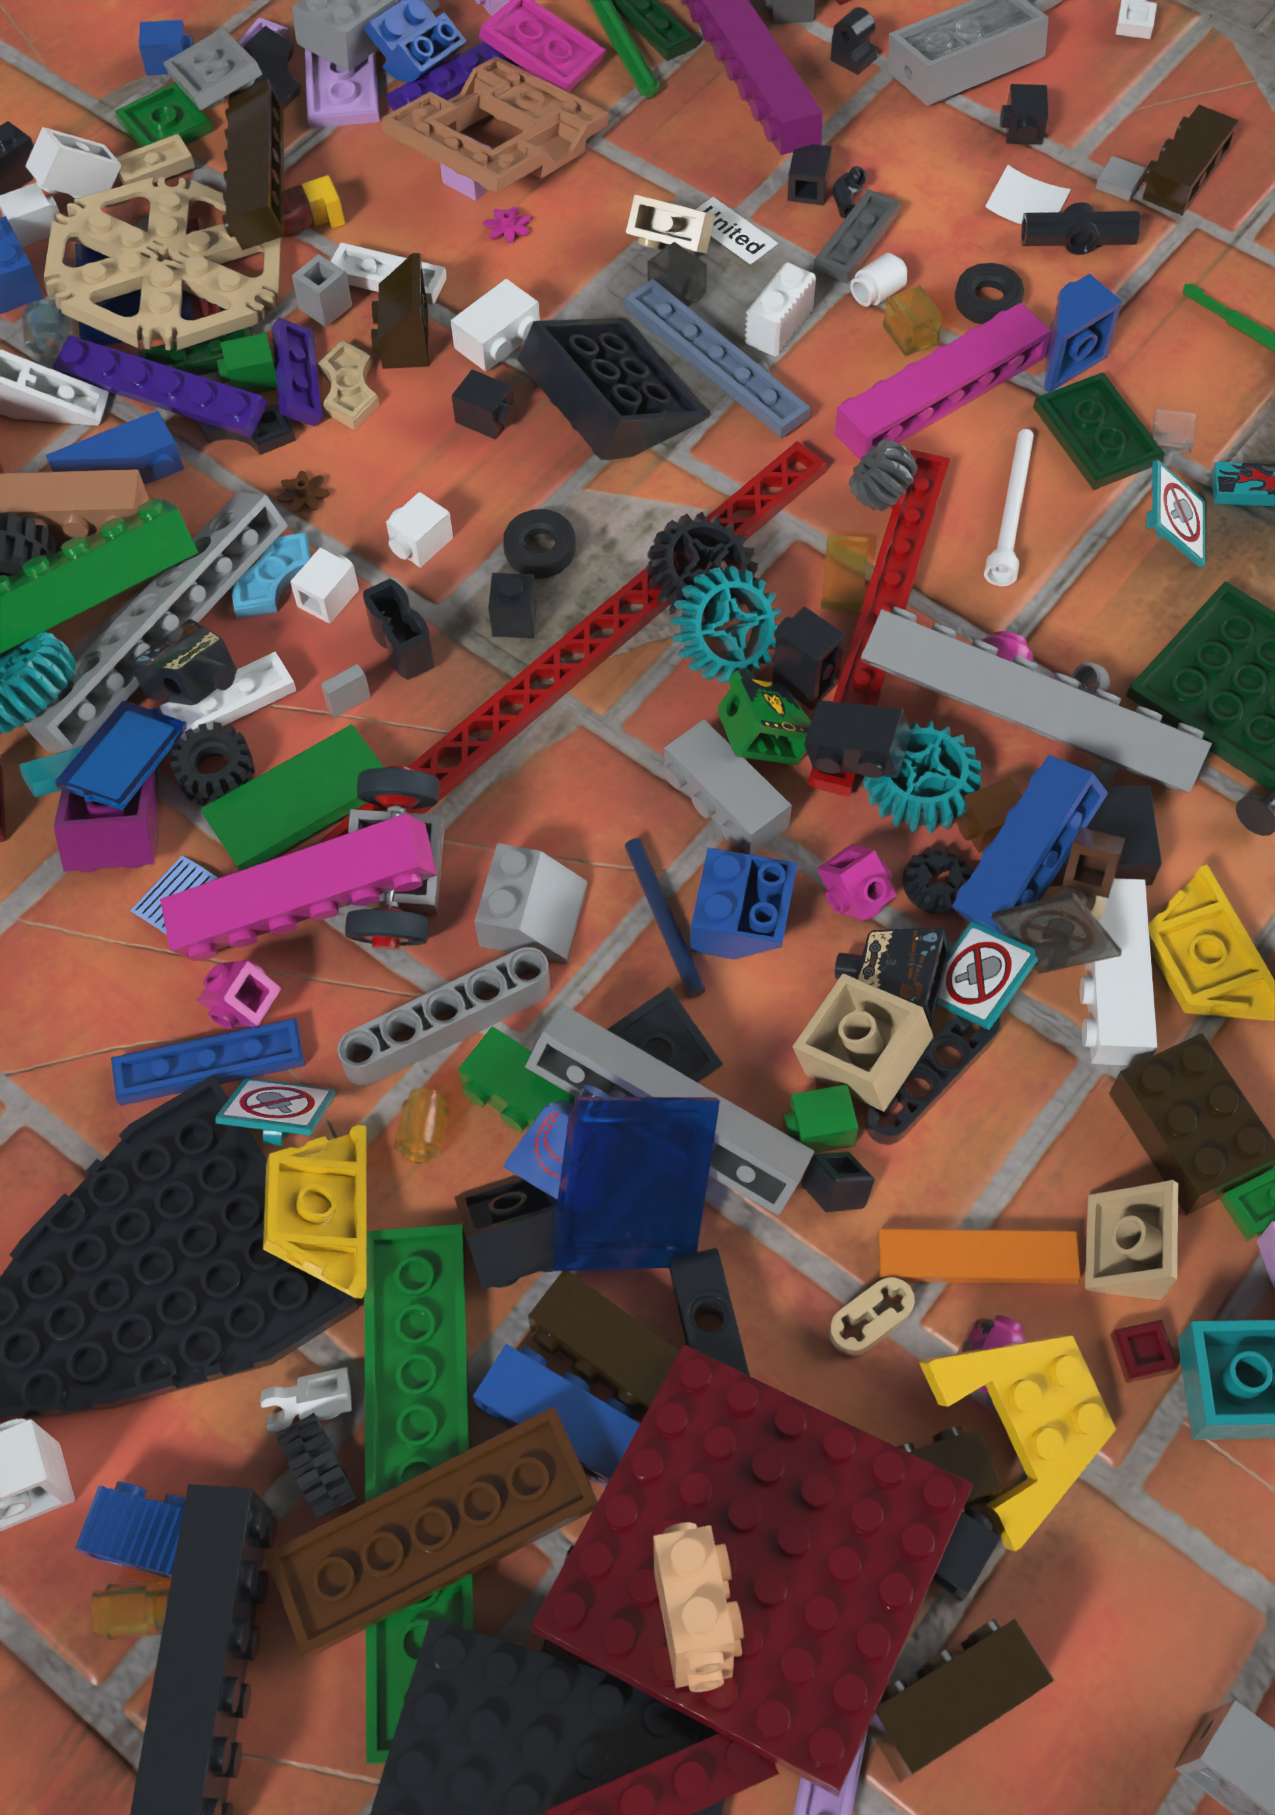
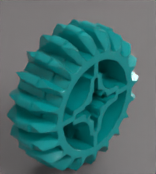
M726 567L723 572L720 568H712L708 571V577L705 574L696 575L693 578L695 586L686 585L681 589L687 600H677L673 604L677 610L682 612L681 617H673L669 621L674 626L680 625V633L674 634L671 638L674 642L684 643V647L680 649L677 655L680 658L692 656L688 668L691 671L702 669V677L707 680H712L716 676L719 683H728L729 677L740 669H749L753 675H757L761 672L759 663L769 664L773 661L767 649H775L776 640L773 639V634L779 624L775 625L774 617H778L783 612L780 608H771L770 604L777 595L773 592L763 594L766 581L762 579L753 581V572L746 570L738 573L736 567ZM730 592L743 600L749 613L742 612L739 609L736 599H731ZM708 603V618L701 623L704 608ZM740 620L739 623L732 624L731 627L725 630H714L715 627L723 626V623L728 621ZM752 628L751 637L746 646L745 637L749 629ZM704 638H712L716 642L718 650L723 651L725 659L714 654L707 646Z
M42 632L7 650L0 656V734L11 732L15 727H22L29 719H34L40 711L47 709V705L58 698L60 691L67 688L68 681L73 678L77 664L74 661L75 658L69 652L70 649L52 633Z
M913 720L909 725L911 735L898 778H895L893 782L891 777L869 778L864 776L863 788L865 792H869L868 801L870 806H879L878 813L880 819L892 815V823L895 828L902 822L909 823L911 833L917 830L918 825H924L929 834H931L935 830L936 823L947 830L952 825L953 819L957 820L959 815L965 813L966 803L963 796L981 789V761L975 760V747H964L966 742L964 734L952 738L949 725L942 731L935 730L932 720L927 724L926 728H920L916 721ZM895 783L902 786L905 791L900 789Z

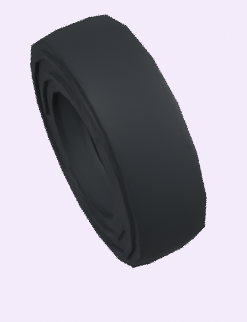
M981 263L967 268L960 275L955 290L957 309L965 318L977 324H984L993 319L999 312L1007 311L1022 303L1024 296L1023 282L1017 273L1004 265L995 263ZM983 287L995 288L1001 291L1004 297L996 301L983 300L976 296L975 291Z
M532 509L517 515L509 522L503 535L504 554L510 566L520 574H534V578H548L561 573L570 565L576 553L575 532L569 520L560 513L547 509ZM535 534L550 535L555 541L554 547L544 553L530 552L525 548L524 543L528 537Z

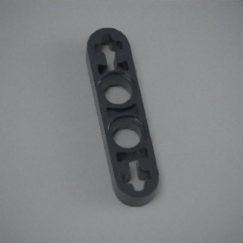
M956 1015L929 1043L885 1112L869 1106L865 1121L868 1135L874 1141L885 1145L894 1144L903 1139L993 1044L1000 1029V1016L990 1030L978 1029L970 1037L968 1044L963 1037L968 1033L971 1021ZM942 1047H952L958 1051L962 1060L956 1066H944L936 1059L935 1053ZM914 1078L923 1079L930 1085L931 1094L922 1099L914 1098L907 1093L905 1089L906 1082ZM897 1102H899L903 1108L897 1115L895 1121L896 1128L891 1124L886 1125L884 1128L878 1125L879 1113L884 1117L889 1116L896 1108Z

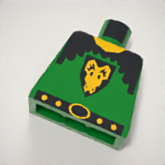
M749 669L735 671L728 679L731 689L718 704L717 709L735 756L797 765L807 753L804 742L811 720L783 685L755 680Z

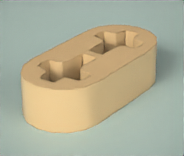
M895 1277L884 1278L841 1308L833 1316L829 1330V1338L833 1348L842 1355L858 1357L905 1324L910 1318L915 1304L914 1293L911 1287L901 1279ZM883 1293H886L891 1298L898 1294L902 1298L899 1305V1313L893 1308L885 1310L879 1316L875 1313L882 1304ZM865 1318L868 1320L869 1323L864 1326L860 1335L862 1341L858 1342L854 1337H850L847 1340L841 1337L844 1330L843 1322L847 1321L849 1325L855 1326Z

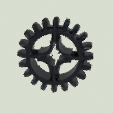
M703 511L697 514L694 520L686 513L680 517L678 523L672 520L666 524L664 531L661 530V532L656 534L653 540L654 545L650 547L647 553V558L651 561L646 566V574L653 576L649 582V589L661 590L657 597L658 603L668 600L672 604L669 609L670 615L678 611L673 605L677 600H687L681 589L686 585L695 586L693 578L698 574H705L708 577V571L712 568H720L723 572L721 565L723 561H725L727 567H736L738 573L746 570L753 572V581L757 580L754 574L758 570V563L751 561L755 548L743 547L746 541V534L735 536L732 533L734 522L723 527L720 525L719 515L714 516L708 522ZM673 551L679 557L677 562L683 571L680 576H678L674 568ZM730 592L731 599H736L739 609L740 606L745 605L740 597ZM708 603L704 608L701 623L708 618Z

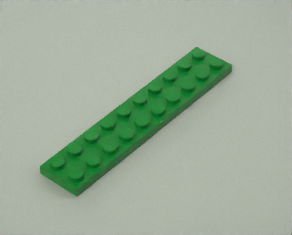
M463 1224L367 1231V1289L364 1294L365 1503L470 1449L465 1239ZM474 1573L366 1629L367 1765H383L386 1763L430 1618L476 1632Z

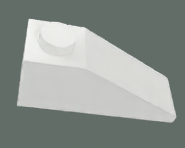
M0 349V414L22 420L100 425L109 394L108 391Z

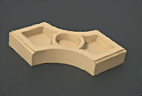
M342 339L318 363L320 373L327 377L332 384L330 393L324 400L323 406L325 414L356 430L380 406L378 396L365 383L367 374L374 366L372 355Z

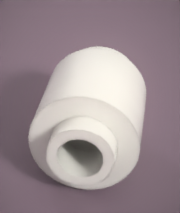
M891 253L883 254L855 274V278L850 283L851 292L855 300L865 307L878 305L906 285L907 267L901 258Z

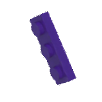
M278 318L271 328L280 415L315 427L322 418L313 330Z

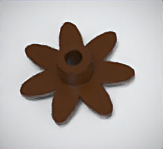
M300 471L297 479L294 481L287 479L281 481L282 486L287 492L279 495L277 499L281 503L292 502L291 511L293 513L300 511L304 503L309 509L315 511L318 509L316 499L327 498L330 492L327 489L319 488L324 482V476L319 475L308 480L306 472Z

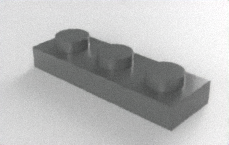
M868 189L817 255L814 270L847 284L899 215L901 202Z

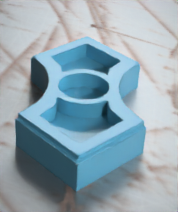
M307 532L277 537L263 552L257 563L249 568L231 587L234 612L237 619L278 612V601L282 592L311 558Z

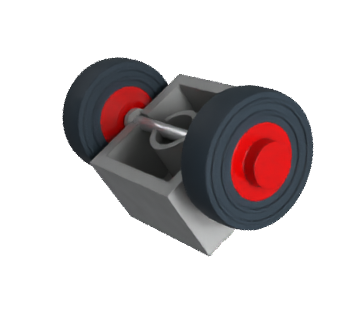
M394 765L387 766L386 768L361 771L357 780V797L364 802L387 807V812L350 809L348 833L406 814V809L435 806L439 799V779L433 775L415 771L406 766ZM407 813L426 825L437 876L422 880L423 885L411 891L397 892L392 890L380 894L381 899L373 904L364 906L348 905V908H357L359 910L347 913L345 924L347 938L370 943L372 948L381 950H399L400 946L421 945L427 942L429 932L428 918L411 912L438 914L445 828L442 815Z

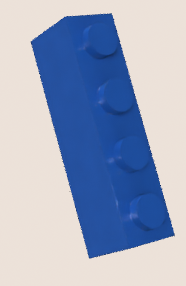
M1048 754L1041 767L1032 774L1029 786L1017 805L1008 812L1005 824L994 841L983 851L981 861L970 879L958 891L957 899L952 908L968 924L975 922L1016 940L1018 934L1002 917V914L1037 906L1071 853L1079 828H1087L1108 794L1094 773Z
M505 1344L473 1395L477 1409L510 1429L554 1406L586 1475L606 1487L640 1426V1423L632 1419L635 1415L634 1412L613 1398H608L605 1403L588 1393L591 1387L578 1376L565 1372L561 1377L546 1368L547 1360L536 1351L526 1346H522L518 1351Z

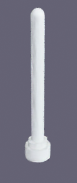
M1022 429L1017 436L997 549L986 559L984 577L989 583L997 586L1013 584L1018 575L1019 560L1013 550L1034 437L1029 429Z

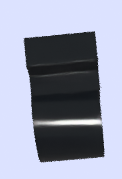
M855 7L836 23L833 29L830 60L856 75H859L877 59L878 47L870 44V36L875 31V22L867 10Z

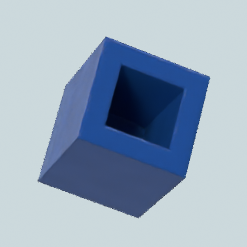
M182 20L140 22L139 49L146 74H168L163 62L193 46L192 35H186Z

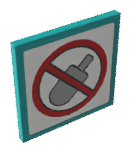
M1155 460L1152 466V510L1146 514V528H1154L1157 538H1165L1199 568L1204 567L1205 501L1159 460Z
M971 922L950 951L937 1005L990 1030L1042 953L982 925Z
M244 1078L217 1114L216 1123L263 1129L264 1144L282 1146L283 1136L288 1137L289 1133L312 1135L336 1097V1089Z

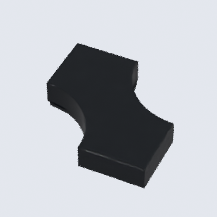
M264 26L244 45V50L257 62L263 74L256 78L254 83L269 79L283 109H285L300 94L301 85L291 76L287 67L293 55L294 45L269 27Z
M276 404L266 406L251 438L197 421L208 443L218 440H237L252 446L259 455L296 441L293 429L286 417L280 415L279 406Z

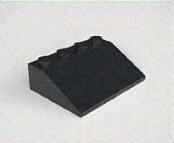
M622 318L533 321L517 359L529 373L530 378L540 386L550 398L551 403L561 411L571 423L572 428L582 436L592 448L593 453L601 460L633 457L703 422L707 416L704 410Z

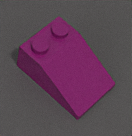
M158 762L146 767L119 803L73 787L61 791L54 822V831L64 872L78 870L93 872L102 868L114 867L133 869L155 863L158 842Z

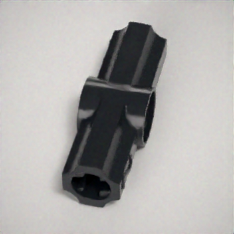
M1079 202L1068 206L1063 212L1023 213L1021 243L1022 246H1065L1068 252L1075 255L1087 254L1094 250L1097 245L1137 244L1139 237V211L1095 212L1090 204Z

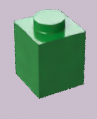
M266 333L220 342L224 359L217 360V365L222 383L230 382L232 387L254 394L277 389L276 370Z
M848 1084L791 1094L789 1112L782 1113L786 1135L814 1150V1153L855 1146L859 1128Z

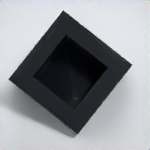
M850 1152L814 1154L804 1172L802 1186L825 1212L862 1209L867 1205L875 1179Z

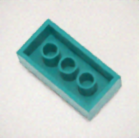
M1275 1320L1191 1321L1177 1339L1192 1440L1275 1438Z

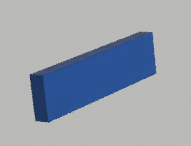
M296 1018L111 1057L115 1095L120 1106L185 1092L213 1074L219 1084H224L244 1078H252L306 1066L299 1024Z

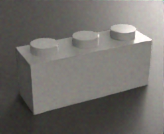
M705 719L664 747L663 772L668 782L676 789L682 788L692 798V803L696 810L705 818L711 817L720 827L724 838L733 847L739 846L746 854L753 855L789 828L792 805L743 757H736L731 745Z

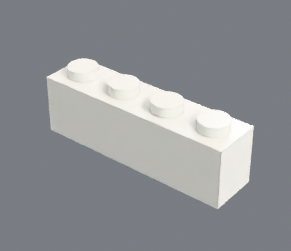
M1115 879L1109 898L1104 897L1105 910L1103 916L1096 924L1113 948L1077 956L1078 962L1085 963L1086 976H1082L1080 981V1003L1087 1004L1088 1019H1084L1082 1025V1044L1084 1047H1090L1091 1064L1132 1066L1152 1057L1157 1049L1145 880Z

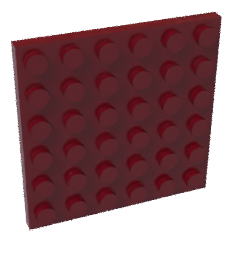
M683 1345L531 1624L532 1632L839 1797L971 1493L973 1483L697 1350ZM679 1523H694L697 1525V1528L711 1525L715 1545L725 1543L731 1569V1580H728L730 1598H727L726 1601L727 1603L737 1601L743 1626L744 1638L740 1639L742 1656L734 1657L732 1677L723 1679L724 1684L722 1686L704 1692H692L689 1690V1686L675 1687L654 1575V1536L663 1534L666 1528Z

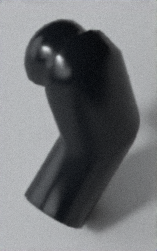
M854 166L849 172L844 173L832 188L833 196L842 218H846L855 207L854 198L864 188L863 184L868 179L866 171L860 166Z

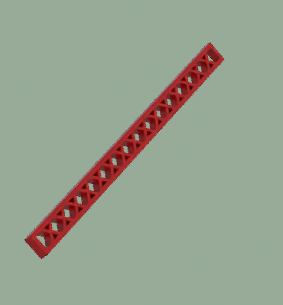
M796 441L705 518L710 522L714 516L719 515L720 525L723 527L734 522L732 533L735 536L746 534L747 540L825 474L826 462ZM796 460L808 468L805 472H787V468ZM764 487H781L782 490L779 494L760 495V491ZM737 510H754V515L750 518H733V513ZM673 551L674 568L678 576H680L683 571L681 566L677 565L679 557ZM646 568L408 766L415 771L424 772L439 779L438 802L671 605L668 600L658 603L657 597L661 590L648 589L649 582L653 576L646 574ZM643 604V609L637 614H619V609L624 605ZM596 629H613V634L608 638L590 639V634ZM584 653V659L579 663L561 664V658L566 654ZM536 679H554V684L548 689H531V683ZM523 704V710L519 714L501 715V709L505 705ZM476 730H493L492 736L487 741H470V735ZM445 756H461V763L455 768H439V761ZM367 803L357 810L381 811L387 810V807ZM432 807L406 809V813L425 814ZM350 816L323 837L321 841L325 842L348 834Z

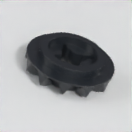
M928 847L923 853L917 856L912 855L904 869L903 888L909 900L918 908L935 914L951 913L955 911L952 905L957 899L960 887L970 879L974 869H970L965 863L964 855L958 857L951 854L947 847L942 851H932ZM949 871L946 881L948 885L939 882L936 885L933 884L928 889L932 878L931 872L940 875L943 872Z

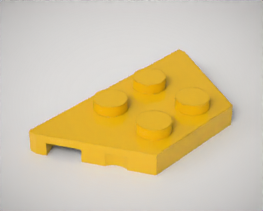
M1208 864L1203 865L1196 871L1191 881L1175 894L1167 907L1161 913H1158L1148 924L1150 952L1184 1013L1275 1021V980Z
M366 1125L351 1127L349 1134L327 1140L326 1136L308 1141L302 1147H289L269 1154L266 1163L263 1250L340 1291L360 1299L363 1298L367 1289Z

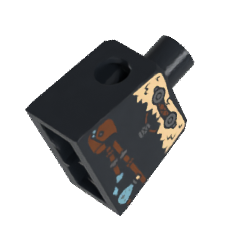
M191 619L129 662L146 698L189 706L198 704L217 689L226 690L230 688L237 671L224 640L219 635Z
M944 929L873 930L867 935L862 955L841 952L838 954L835 963V978L838 980L842 974H846L923 1007L929 1026L932 1028L950 954Z

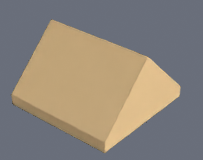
M1170 1180L1088 1195L1086 1290L1160 1301L1164 1298L1177 1280V1182Z

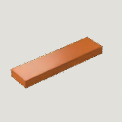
M879 1229L877 1234L879 1281L884 1278L895 1277L905 1282L1078 1284L1081 1279L1076 1231Z

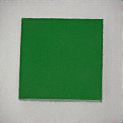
M176 82L114 111L118 123L140 148L179 134L184 144L187 145L214 131L211 120L202 110L200 111Z

